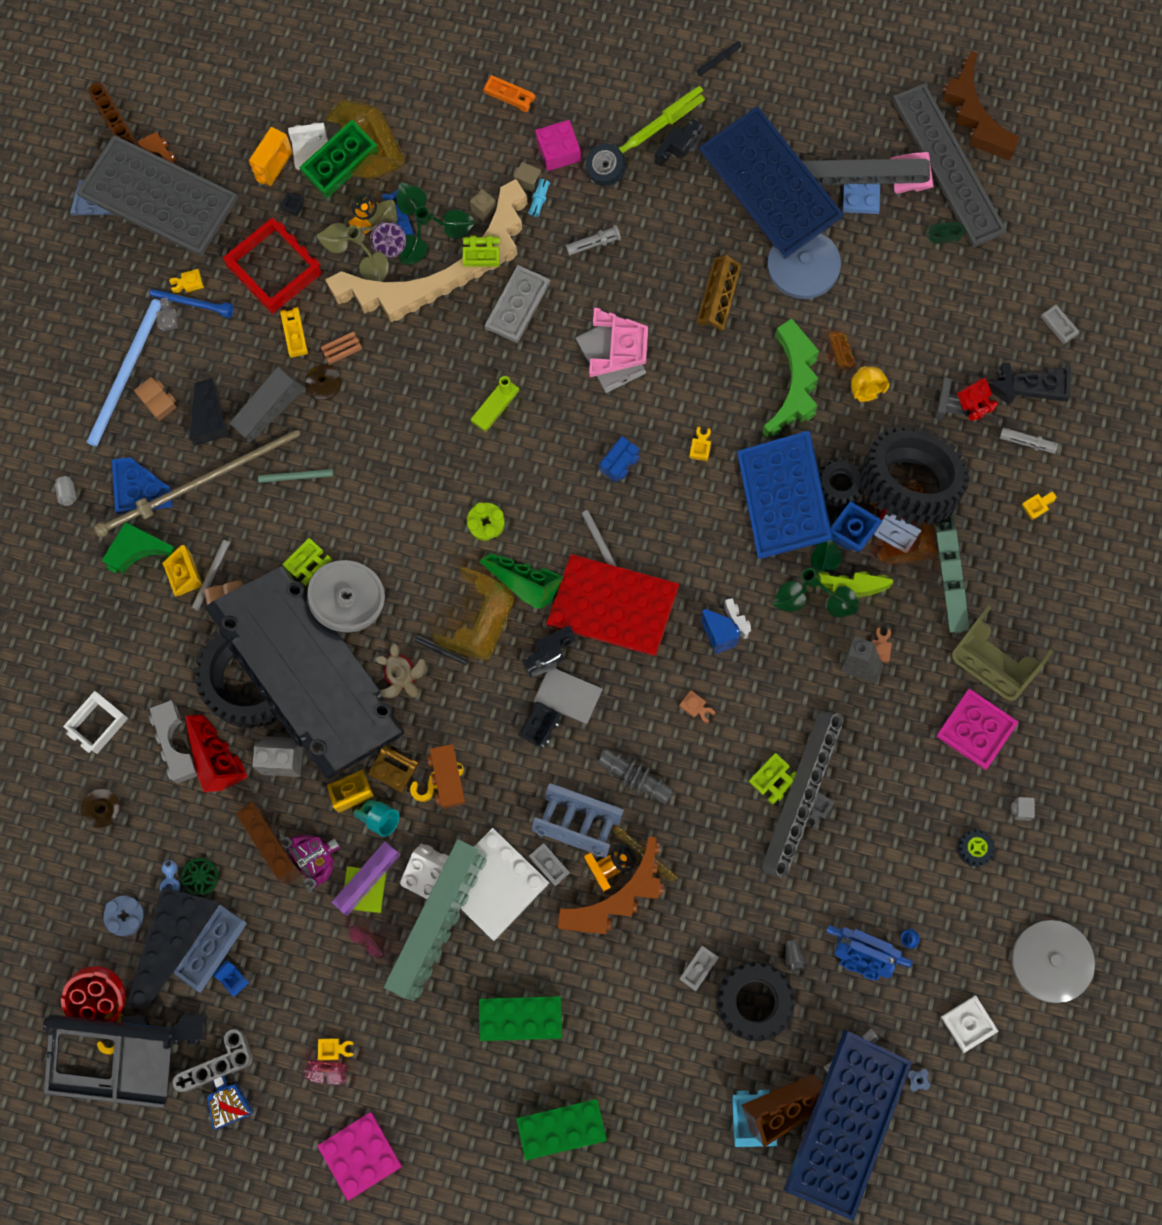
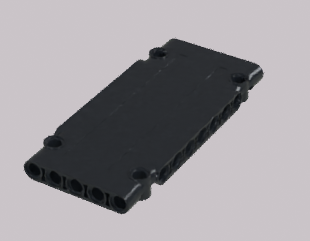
M281 566L223 595L206 606V611L219 626L220 635L227 639L230 651L299 747L304 746L307 751V758L311 762L316 763V766L326 780L331 779L386 745H389L405 733L392 715L390 705L383 702L381 692L337 631L324 626L314 617L308 606L303 586L293 579L285 566ZM377 712H382L384 716L379 715ZM317 748L321 753H316L313 749Z

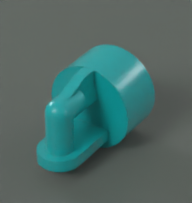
M368 800L360 810L356 809L353 812L359 820L366 823L368 829L382 837L393 833L399 823L398 811L383 802Z

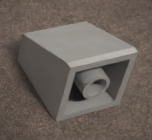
M264 736L254 747L252 767L261 775L300 777L303 747H299L292 737Z

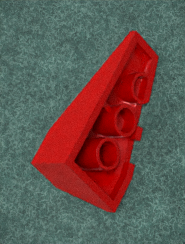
M187 715L185 720L197 777L203 791H222L246 779L248 775L241 760L237 755L233 756L226 742L223 743L217 736V730L204 715Z

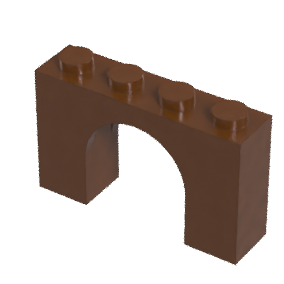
M251 802L236 812L237 817L279 881L287 885L303 874L294 858L285 851L270 828L272 824L260 807Z

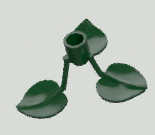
M401 182L397 192L398 208L403 214L408 216L415 212L418 222L417 238L413 235H405V246L398 254L401 264L412 265L421 261L426 256L428 245L425 241L419 239L421 237V226L428 224L431 219L445 226V234L452 239H461L466 236L475 225V220L463 211L451 210L445 213V222L440 221L433 214H430L429 210L425 207L427 200L425 192L417 186Z
M832 540L819 543L812 553L810 560L813 568H806L801 574L803 588L798 582L789 581L779 589L771 604L785 612L799 611L807 602V598L804 595L807 591V585L809 587L820 586L832 596L827 601V610L832 616L843 618L855 614L859 607V601L855 592L849 587L840 586L836 589L835 593H832L821 583V577L818 574L824 572L825 569L834 570L841 563L842 554L837 545Z

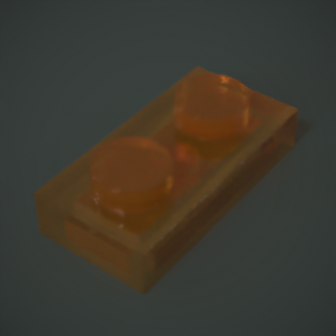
M836 331L830 333V344L834 350L839 368L851 370L856 367L846 334Z

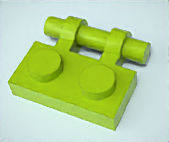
M474 235L463 238V245H470V247H463V267H500V247H493V244H500V237H493V235L476 237ZM477 245H487V247H476V246H477Z
M308 538L282 565L296 579L303 574L305 578L301 583L307 587L313 575L321 567L331 563L333 560L328 555L323 560L319 558L323 550ZM313 562L317 563L318 565L311 572L307 570Z
M775 753L749 780V783L762 795L769 790L772 795L767 800L773 805L777 800L780 801L784 797L783 794L791 788L796 772L794 771L790 776L785 773L790 766ZM781 778L784 782L777 789L773 784Z

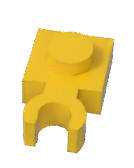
M199 269L181 273V279L171 278L169 280L171 285L177 284L176 287L171 288L173 293H179L184 288L186 293L204 288Z
M698 427L696 431L698 439L693 438L689 458L708 461L711 441L706 440L709 439L711 430L708 428L707 433L703 435L700 433L701 427Z
M318 1039V1060H339V1054L352 1057L354 1053H347L346 1047L354 1045V1042L346 1041L340 1045V1039Z

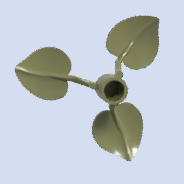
M386 200L377 204L376 213L368 219V222L374 226H361L358 228L353 225L347 228L342 223H334L317 234L320 243L333 253H343L346 251L348 241L350 240L359 244L369 256L361 261L360 273L367 280L383 282L389 271L388 259L382 252L378 251L373 255L363 244L365 239L363 231L375 230L385 223H397V212L393 200Z

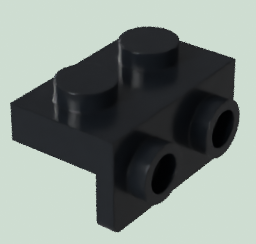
M536 702L518 736L536 747L543 748L549 743L551 739L550 734L553 729L559 725L561 713L553 711L540 702Z

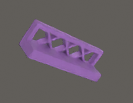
M384 842L331 903L348 916L399 858L400 854Z

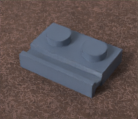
M893 513L890 517L885 515L874 535L907 554L922 531L921 528L912 523H905L906 520L903 518L900 521L895 520L897 515Z

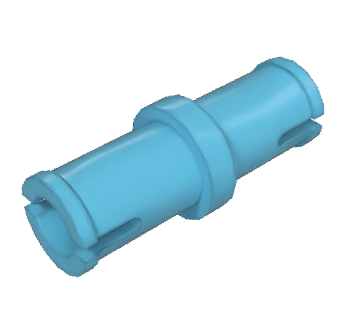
M539 179L536 192L532 195L533 201L528 213L533 215L536 209L534 217L540 216L542 205L546 202V193L550 182L546 180L543 186L545 179Z

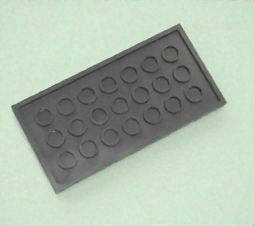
M115 135L77 191L78 197L201 257L238 199L237 194Z

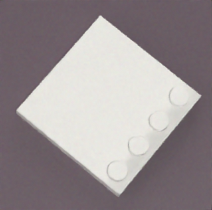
M492 828L474 846L487 855V862L485 867L479 870L477 883L470 889L468 893L469 899L461 909L495 941L548 886L549 882Z

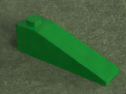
M492 553L480 561L482 565L519 598L530 604L533 608L541 609L549 604L563 579V576L548 569L536 570L531 568V564H515L513 559Z

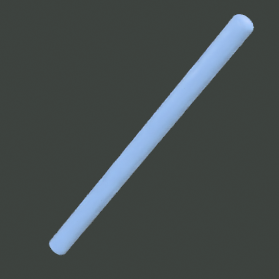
M158 299L151 301L89 435L87 443L92 446H98L161 309L162 302Z

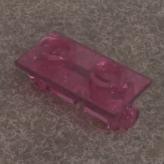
M314 1060L308 1062L304 1069V1072H306L305 1080L324 1083V1076H327V1084H346L347 1075L345 1074L349 1066L338 1062L326 1064L322 1061Z

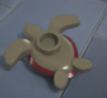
M393 644L390 649L391 654L387 658L384 656L376 658L379 664L385 665V678L392 685L389 688L380 690L382 697L394 698L402 689H405L409 696L417 697L419 691L414 682L415 679L423 675L426 667L425 660L420 659L414 667L407 657L399 654V646Z

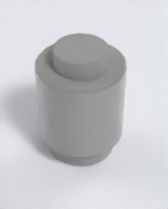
M66 476L57 478L54 487L58 503L64 506L72 505L77 500L73 481H71L70 477Z

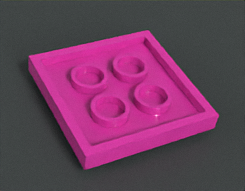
M968 689L936 737L982 769L987 770L1019 722L971 689Z
M372 1112L318 1145L347 1201L402 1167Z

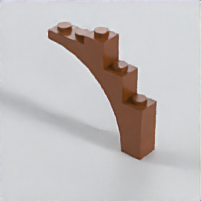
M648 837L646 851L639 868L620 891L592 906L577 909H560L558 929L606 934L607 930L611 931L612 918H608V914L632 916L633 913H637L638 901L634 900V896L658 899L659 895H663L664 883H660L659 878H652L653 874H657L658 862H654L655 854H659L660 842H656V837Z

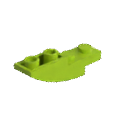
M863 571L855 573L852 579L844 575L835 577L830 576L827 572L819 573L821 583L831 589L832 593H835L838 587L846 586L852 589L857 597L880 593L889 589L893 583V579H889L886 575L872 576L868 572Z

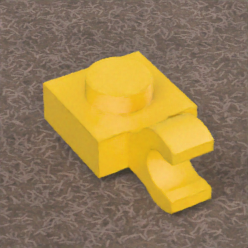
M1053 491L1043 498L1037 494L1022 503L1021 506L1030 519L1034 520L1049 510L1047 505L1053 503L1057 496Z

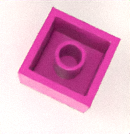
M570 120L535 130L536 142L547 171L581 161L580 148Z

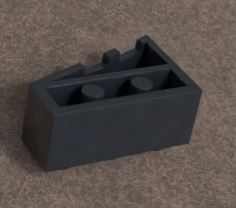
M213 378L194 384L189 439L194 446L230 436L218 386Z

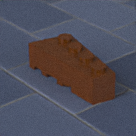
M812 1074L742 1104L750 1132L764 1147L768 1146L812 1115L823 1083Z

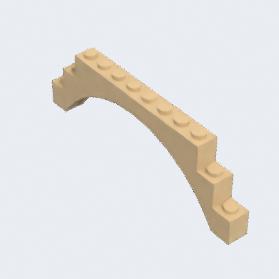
M516 179L500 187L496 212L489 228L483 235V237H487V235L500 237V244H493V247H500V264L513 260L517 255V247L510 236H515L523 230L522 221L517 215L516 210H522L528 205L527 195ZM477 245L476 247H487V245ZM462 258L445 270L425 278L407 282L365 280L341 271L327 278L326 283L338 305L346 303L352 297H355L364 314L368 311L376 310L381 305L390 322H393L394 320L402 319L409 312L417 311L426 303L434 302L441 295L449 294L456 287L466 285L471 279L481 277L486 271L494 270L497 267H463Z

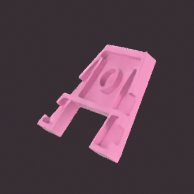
M594 308L593 326L612 327L610 359L590 358L589 377L646 364L648 326L629 319L625 320L609 312L608 314L599 308Z

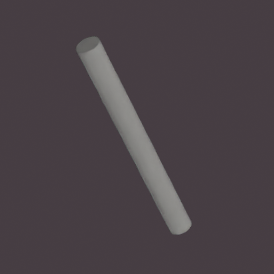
M589 511L582 512V516L606 563L616 566Z
M222 541L192 605L193 609L199 611L205 598L204 589L210 587L230 542Z

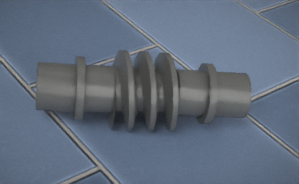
M609 749L605 750L598 764L609 770L608 774L614 773L621 778L620 781L624 779L623 787L631 783L630 791L637 787L636 795H640L643 791L650 795L649 799L653 800L655 798L666 805L674 789L664 784L662 778L659 781L653 776L648 775L650 767L642 771L643 763L635 767L637 759L630 763L622 758L623 755L621 753L617 755Z

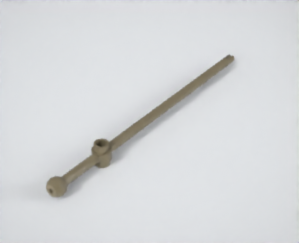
M295 430L150 502L143 498L135 502L136 509L107 523H97L94 526V530L98 537H105L109 530L139 515L146 519L154 515L153 508L300 436V431Z

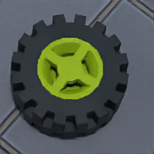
M971 830L959 839L957 853H959V858L963 859L965 864L979 867L988 863L994 856L995 842L985 831Z

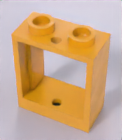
M270 127L249 159L256 181L269 186L273 184L293 153L287 134L273 127Z

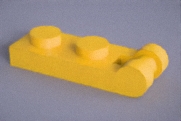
M295 307L290 311L281 310L280 314L290 358L308 354L299 308Z

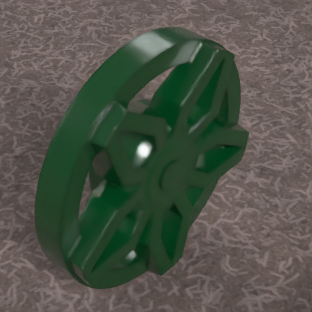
M205 858L189 861L181 874L183 887L189 893L197 896H203L212 892L219 881V872L216 865ZM197 862H205L201 865L200 868L197 864H195ZM209 863L208 868L205 871L204 867ZM191 865L196 867L195 871H192ZM211 867H213L215 877L211 874H208L211 870ZM189 869V872L192 875H188L187 877H185L186 872ZM209 877L214 879V881H208ZM192 878L191 882H186V880ZM205 883L207 885L212 884L208 890L204 891ZM195 884L194 888L196 892L192 891L188 887V885Z

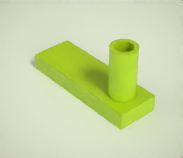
M503 376L500 378L497 388L470 419L474 425L484 432L491 427L520 391L516 385L511 383L509 377Z

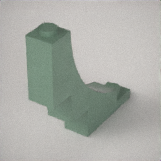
M952 514L946 520L941 519L940 523L935 524L949 630L950 633H962L970 629L954 514Z

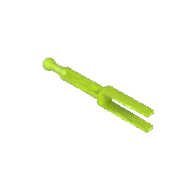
M700 86L696 87L663 110L660 117L630 137L619 148L622 154L630 148L638 146L667 124H674V122L702 103L705 98L699 94L703 92V89Z

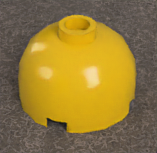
M861 367L851 380L853 396L860 402L878 398L877 394L881 391L884 394L890 385L884 372L877 367Z

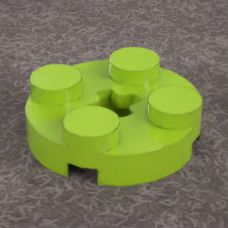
M478 503L470 510L467 516L468 529L478 540L488 541L498 537L503 532L505 526L503 512L494 504ZM489 518V521L491 523L483 526V522L481 520Z

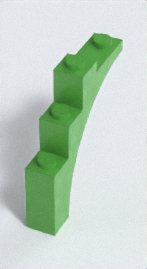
M792 318L778 327L776 331V338L783 346L789 361L791 387L782 408L775 417L764 425L762 433L767 438L771 435H777L786 424L788 426L791 425L796 419L800 422L812 419L816 415L815 412L818 406L809 396V393L816 389L818 377L809 367L818 360L819 350Z

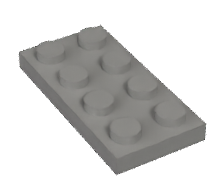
M517 265L488 318L485 329L518 343L550 285V279Z

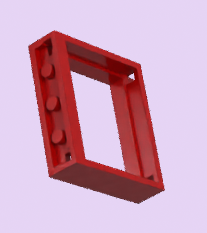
M273 217L223 257V261L229 270L271 314L275 313L322 274L318 260L315 257L311 258L308 255V250L303 245L299 246L295 236L292 233L288 234L285 231V226L280 221L276 222ZM276 231L310 267L270 299L236 262Z

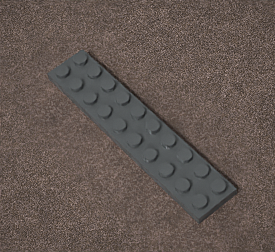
M924 83L893 96L892 101L920 152L929 153L932 174L972 247L1006 234L1007 230L926 84Z

